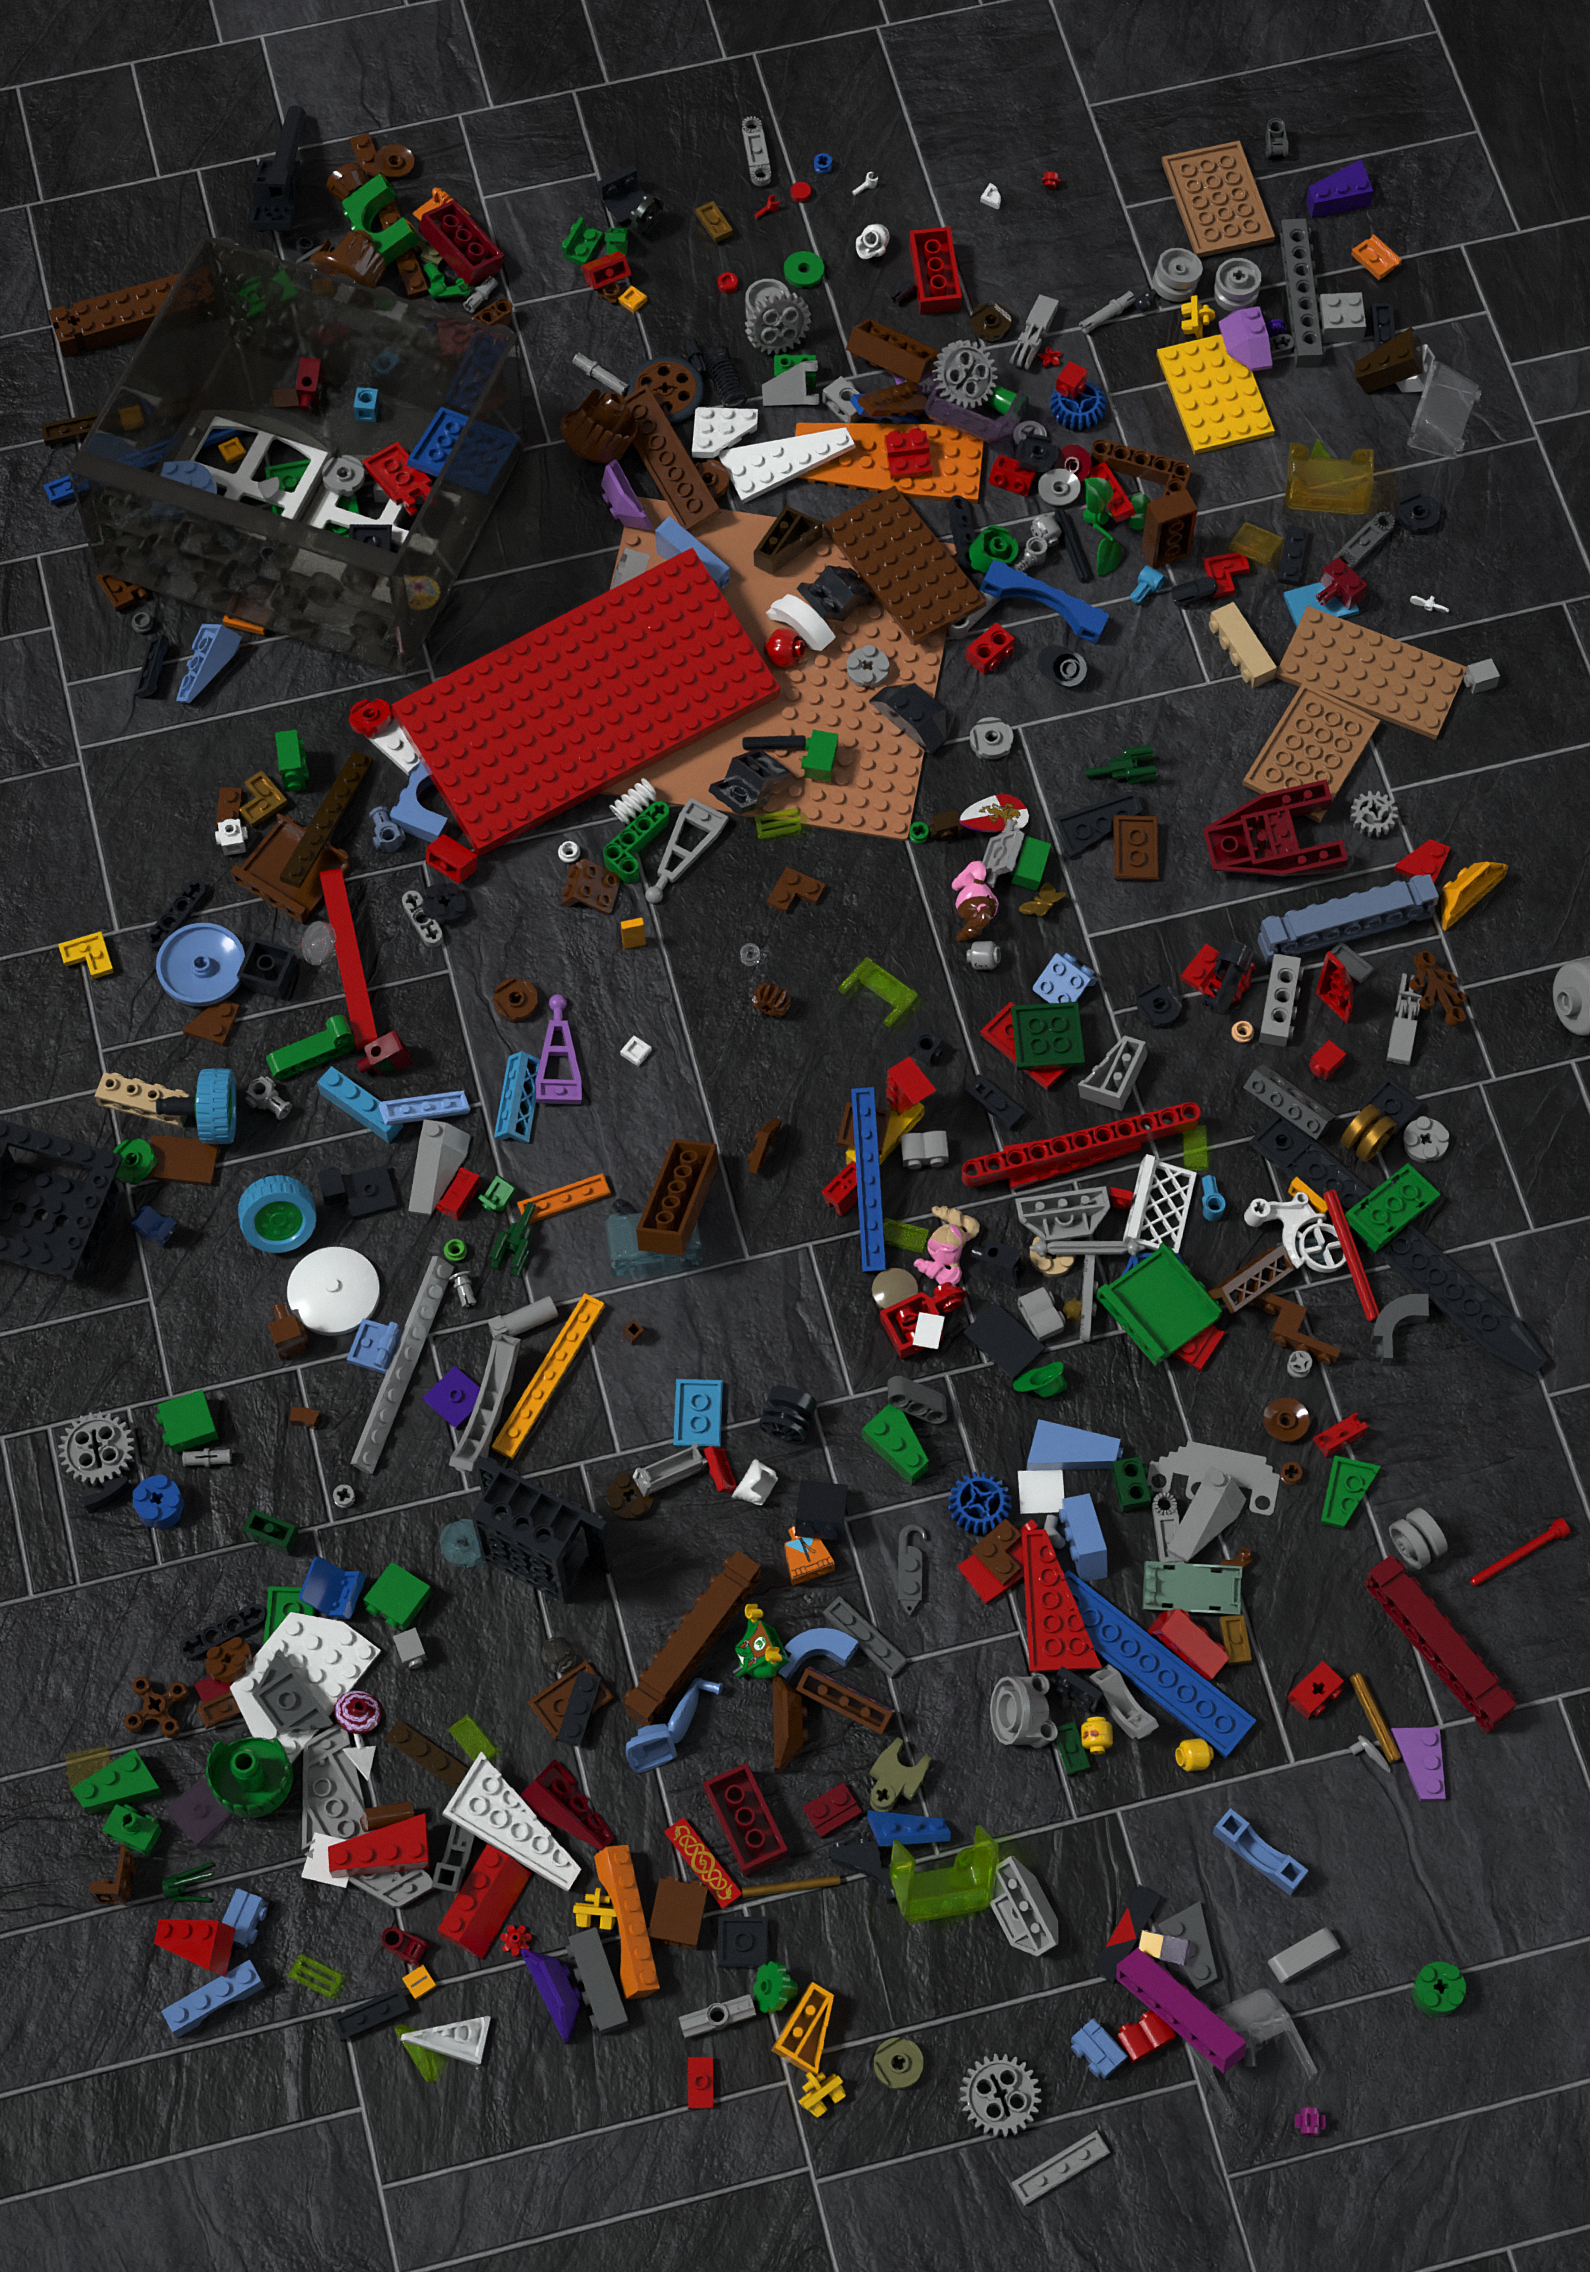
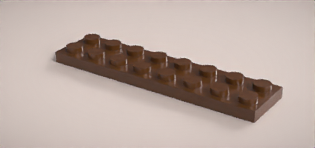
M645 384L625 397L626 406L629 408L627 417L630 413H633L635 422L638 424V432L632 443L677 521L690 533L722 511L649 386Z

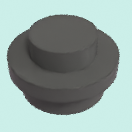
M139 612L132 619V627L138 633H146L152 629L153 619L149 614Z

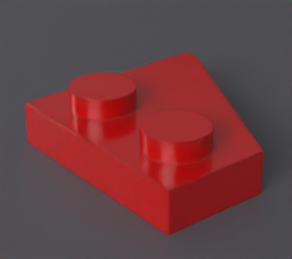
M1430 839L1395 865L1394 871L1411 878L1416 875L1424 876L1430 874L1435 884L1451 847Z

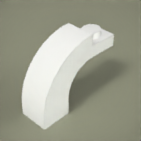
M787 594L782 599L775 601L766 612L770 620L783 621L792 626L811 650L822 651L836 638L819 614L807 603L793 595Z

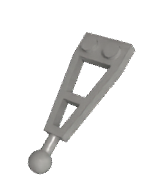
M690 797L679 814L657 873L660 878L656 885L648 888L645 893L646 900L649 903L657 904L662 900V890L667 882L674 883L718 838L728 822V816ZM685 821L709 833L692 852L676 845ZM672 854L684 859L673 872L667 870Z

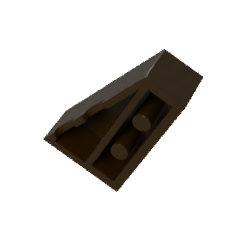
M1410 327L1355 362V379L1365 394L1422 374V342L1413 328Z
M785 505L754 550V566L773 575L823 537L822 522Z

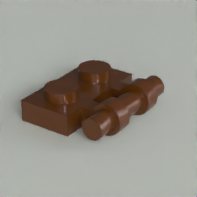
M124 563L121 566L123 571L120 573L114 567L96 576L97 582L116 612L134 604L135 599L133 595L135 594L139 595L142 600L148 597L146 586L143 582L139 581L136 570L131 568L129 563ZM130 581L132 585L127 587L124 582Z

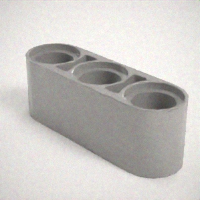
M1325 1927L1277 1954L1268 1961V1964L1280 1984H1283L1341 1950V1947L1329 1927Z

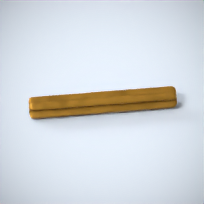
M1356 1673L1350 1677L1351 1684L1388 1762L1394 1763L1401 1758L1400 1752L1363 1674Z

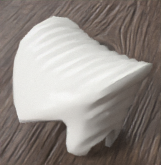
M754 1459L744 1478L734 1491L732 1498L762 1505L777 1482L776 1472L765 1464L760 1463L757 1459Z

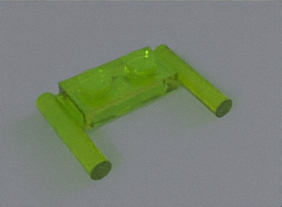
M866 957L838 987V990L845 994L860 979L862 984L894 1006V1010L883 1021L887 1027H890L918 996L914 990H910L891 974L873 963L869 957Z

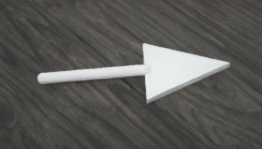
M354 1734L357 1747L343 1748L342 1750L368 1781L376 1746L362 1747L359 1734Z

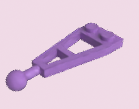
M560 994L553 995L549 1000V1006L554 1011V1020H549L536 1078V1103L581 1104V1076L568 1021H563L562 1011L566 1008L567 1001ZM554 1031H562L565 1046H551ZM548 1056H568L573 1080L544 1079Z

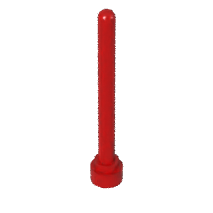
M1562 1518L1555 1520L1547 1532L1470 1579V1583L1473 1586H1477L1554 1538L1563 1539L1571 1534L1569 1526Z

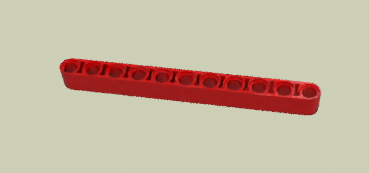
M1184 1103L970 1159L963 1164L962 1182L968 1187H976L1189 1131L1198 1126L1201 1111L1195 1103ZM1192 1114L1195 1118L1189 1119L1185 1115ZM1168 1119L1171 1120L1173 1123L1165 1124L1163 1120ZM1147 1125L1151 1127V1129L1144 1130L1141 1126ZM1127 1131L1130 1135L1124 1136L1119 1132ZM1103 1136L1106 1137L1108 1140L1100 1141L1098 1137ZM1082 1142L1086 1144V1146L1079 1147L1076 1145V1143ZM1062 1148L1064 1152L1058 1153L1054 1149ZM1041 1154L1043 1157L1037 1159L1034 1158L1032 1155ZM1017 1159V1160H1019L1021 1163H1020V1164H1013V1163H1011V1160ZM996 1165L999 1169L991 1170L989 1166ZM975 1171L977 1175L970 1176L967 1172Z

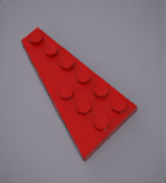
M1046 1529L1022 1530L1030 1673L1058 1672L1061 1666L1069 1671L1102 1670Z

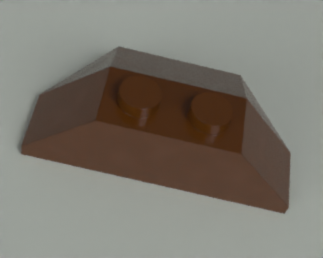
M776 1674L775 1677H772L775 1774H780L803 1751V1742H808V1728H803L802 1719H807V1704H802V1696L782 1677Z

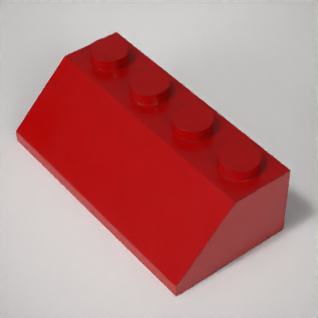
M487 1844L437 1929L439 1936L482 1960L532 1873L509 1855Z

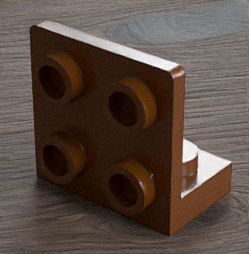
M121 1846L115 1884L106 1879L90 1882L89 1893L96 1903L126 1906L127 1899L131 1898L132 1884L129 1883L131 1874L134 1875L136 1871V1860H133V1856L127 1846Z

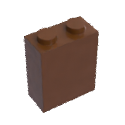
M666 1876V1879L660 1878L648 1932L649 1942L697 1950L709 1893L708 1887H704V1883L698 1881H690V1884L680 1882L679 1878Z

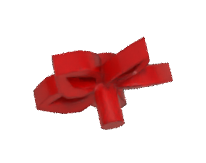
M1046 347L1045 353H1039L1037 357L1044 359L1043 367L1048 366L1050 363L1053 366H1059V358L1062 352L1057 350L1052 352L1049 347Z

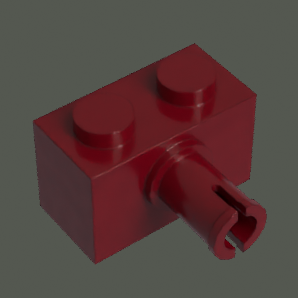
M1337 557L1322 570L1320 583L1325 589L1316 594V600L1318 603L1321 602L1320 605L1325 606L1336 597L1350 610L1365 598L1368 585Z

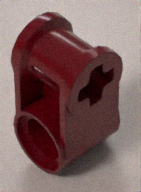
M388 1927L381 1934L383 1948L415 1968L419 1967V1960L425 1949L430 1947L424 1940L410 1935L397 1927ZM390 1935H397L399 1942L395 1945H388L386 1939Z

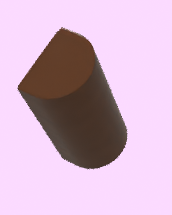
M407 1801L365 1809L360 1818L362 1830L365 1833L372 1832L414 1817L412 1803Z

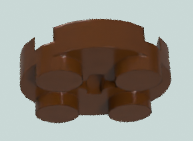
M712 459L707 460V462L696 463L695 467L703 480L712 477L713 481L705 484L715 501H717L727 491L730 484V477L726 467L721 462Z
M516 978L504 980L496 987L493 998L494 1008L499 1016L510 1023L523 1021L529 1018L538 1008L537 991L532 983L527 980H516ZM511 997H521L520 1002L517 1004L511 1003Z
M234 1637L207 1651L206 1670L214 1681L220 1680L222 1683L233 1682L247 1672L245 1668L249 1663L252 1665L254 1654L246 1642L242 1641L240 1637Z

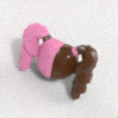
M981 861L971 862L952 883L954 890L960 891L963 889L956 899L957 914L967 921V924L956 935V940L959 942H966L980 935L983 928L987 927L990 920L996 915L998 909L997 897L985 884L986 867Z

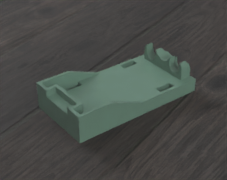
M1145 1561L1142 1609L1169 1611L1178 1608L1179 1610L1183 1609L1191 1613L1240 1615L1242 1566ZM1164 1565L1174 1566L1175 1570L1164 1569ZM1211 1568L1221 1569L1222 1573H1213ZM1162 1603L1173 1604L1172 1608H1162ZM1209 1606L1220 1607V1610H1209Z

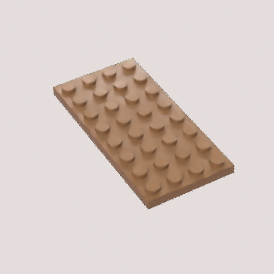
M1307 606L1276 672L1275 678L1298 687L1305 683L1365 713L1436 740L1464 678L1467 667Z

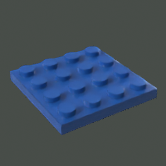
M441 407L407 459V466L485 494L517 443L518 435Z

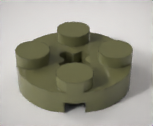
M891 2038L883 2042L878 2047L874 2057V2071L877 2078L883 2085L892 2090L906 2089L914 2085L923 2072V2055L919 2047L910 2040L907 2041L900 2038ZM897 2057L899 2060H905L902 2070L892 2067L894 2058Z

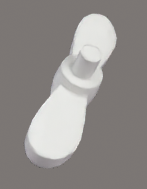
M1411 596L1410 598L1411 603L1424 606L1428 611L1435 609L1443 613H1449L1448 608L1435 604V597L1433 596L1427 601L1417 596Z

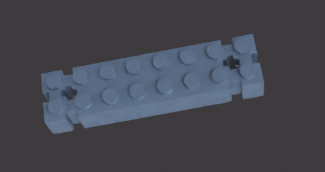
M1430 874L1424 876L1416 875L1408 883H1405V881H1395L1385 887L1377 886L1367 892L1352 893L1346 898H1334L1320 905L1312 904L1303 910H1291L1282 918H1279V916H1269L1261 923L1258 944L1266 964L1271 963L1274 954L1291 955L1292 957L1335 945L1340 941L1346 942L1403 926L1412 920L1417 922L1431 918L1434 915V905H1437L1439 895Z

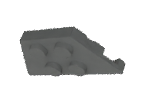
M278 1649L269 1667L264 1672L263 1678L252 1694L253 1698L280 1735L331 1727L333 1722L283 1652Z

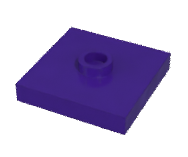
M454 1366L422 1399L457 1430L471 1416L480 1387Z

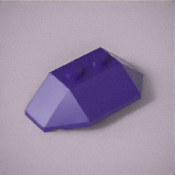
M524 1948L520 1950L522 1957L564 2044H567L571 2039L581 2009L578 2002L582 2000L579 1990L576 1986L571 1987L568 1981L571 1978V1974L566 1964L561 1966L556 1958Z

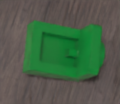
M496 1176L487 1192L480 1194L478 1199L484 1202L482 1206L491 1212L504 1211L518 1188L501 1176Z

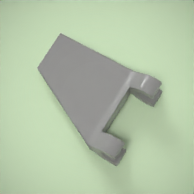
M818 361L801 362L762 384L763 406L818 405L820 402L819 394L807 395L806 371H817Z

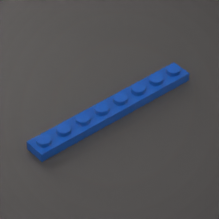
M875 1088L851 1089L862 1270L863 1272L886 1270Z

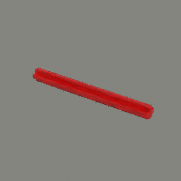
M1329 1190L1323 1194L1366 1318L1368 1321H1374L1380 1314L1337 1192L1336 1190Z

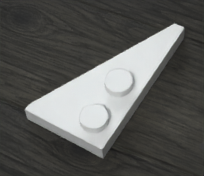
M485 2016L402 2034L401 2041L479 2065L491 2017Z

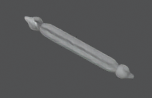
M1039 1239V1242L1030 1246V1250L1035 1251L1040 1257H1043L1047 1252L1053 1255H1109L1128 1252L1132 1257H1135L1139 1251L1145 1250V1246L1140 1245L1135 1239H1131L1128 1244L1122 1241H1053L1046 1244L1042 1239Z

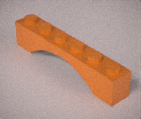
M609 1846L597 1853L594 1859L599 1881L603 1884L611 1898L618 1920L621 1939V1967L619 1976L624 1999L644 1998L660 1989L629 1846Z

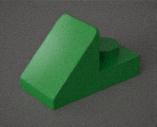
M629 228L607 229L605 232L607 255L617 251L624 255L627 254Z

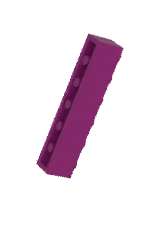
M1137 1948L1117 1964L1116 1979L1223 2074L1245 2056L1246 2041L1243 2036L1227 2026L1224 2019L1211 2012L1203 2001L1196 1999L1185 1985H1180L1168 1970L1162 1969L1157 1965L1149 1954H1145Z

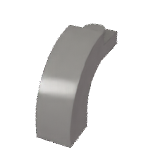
M1108 1664L1102 1670L1089 1677L1093 1686L1103 1692L1101 1698L1103 1704L1129 1737L1141 1739L1150 1735L1154 1729L1159 1727L1156 1719L1143 1710L1127 1689L1120 1672Z

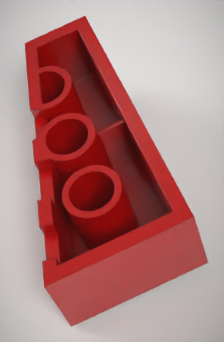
M425 1813L328 1846L329 1872L332 1878L430 1869L428 1821Z

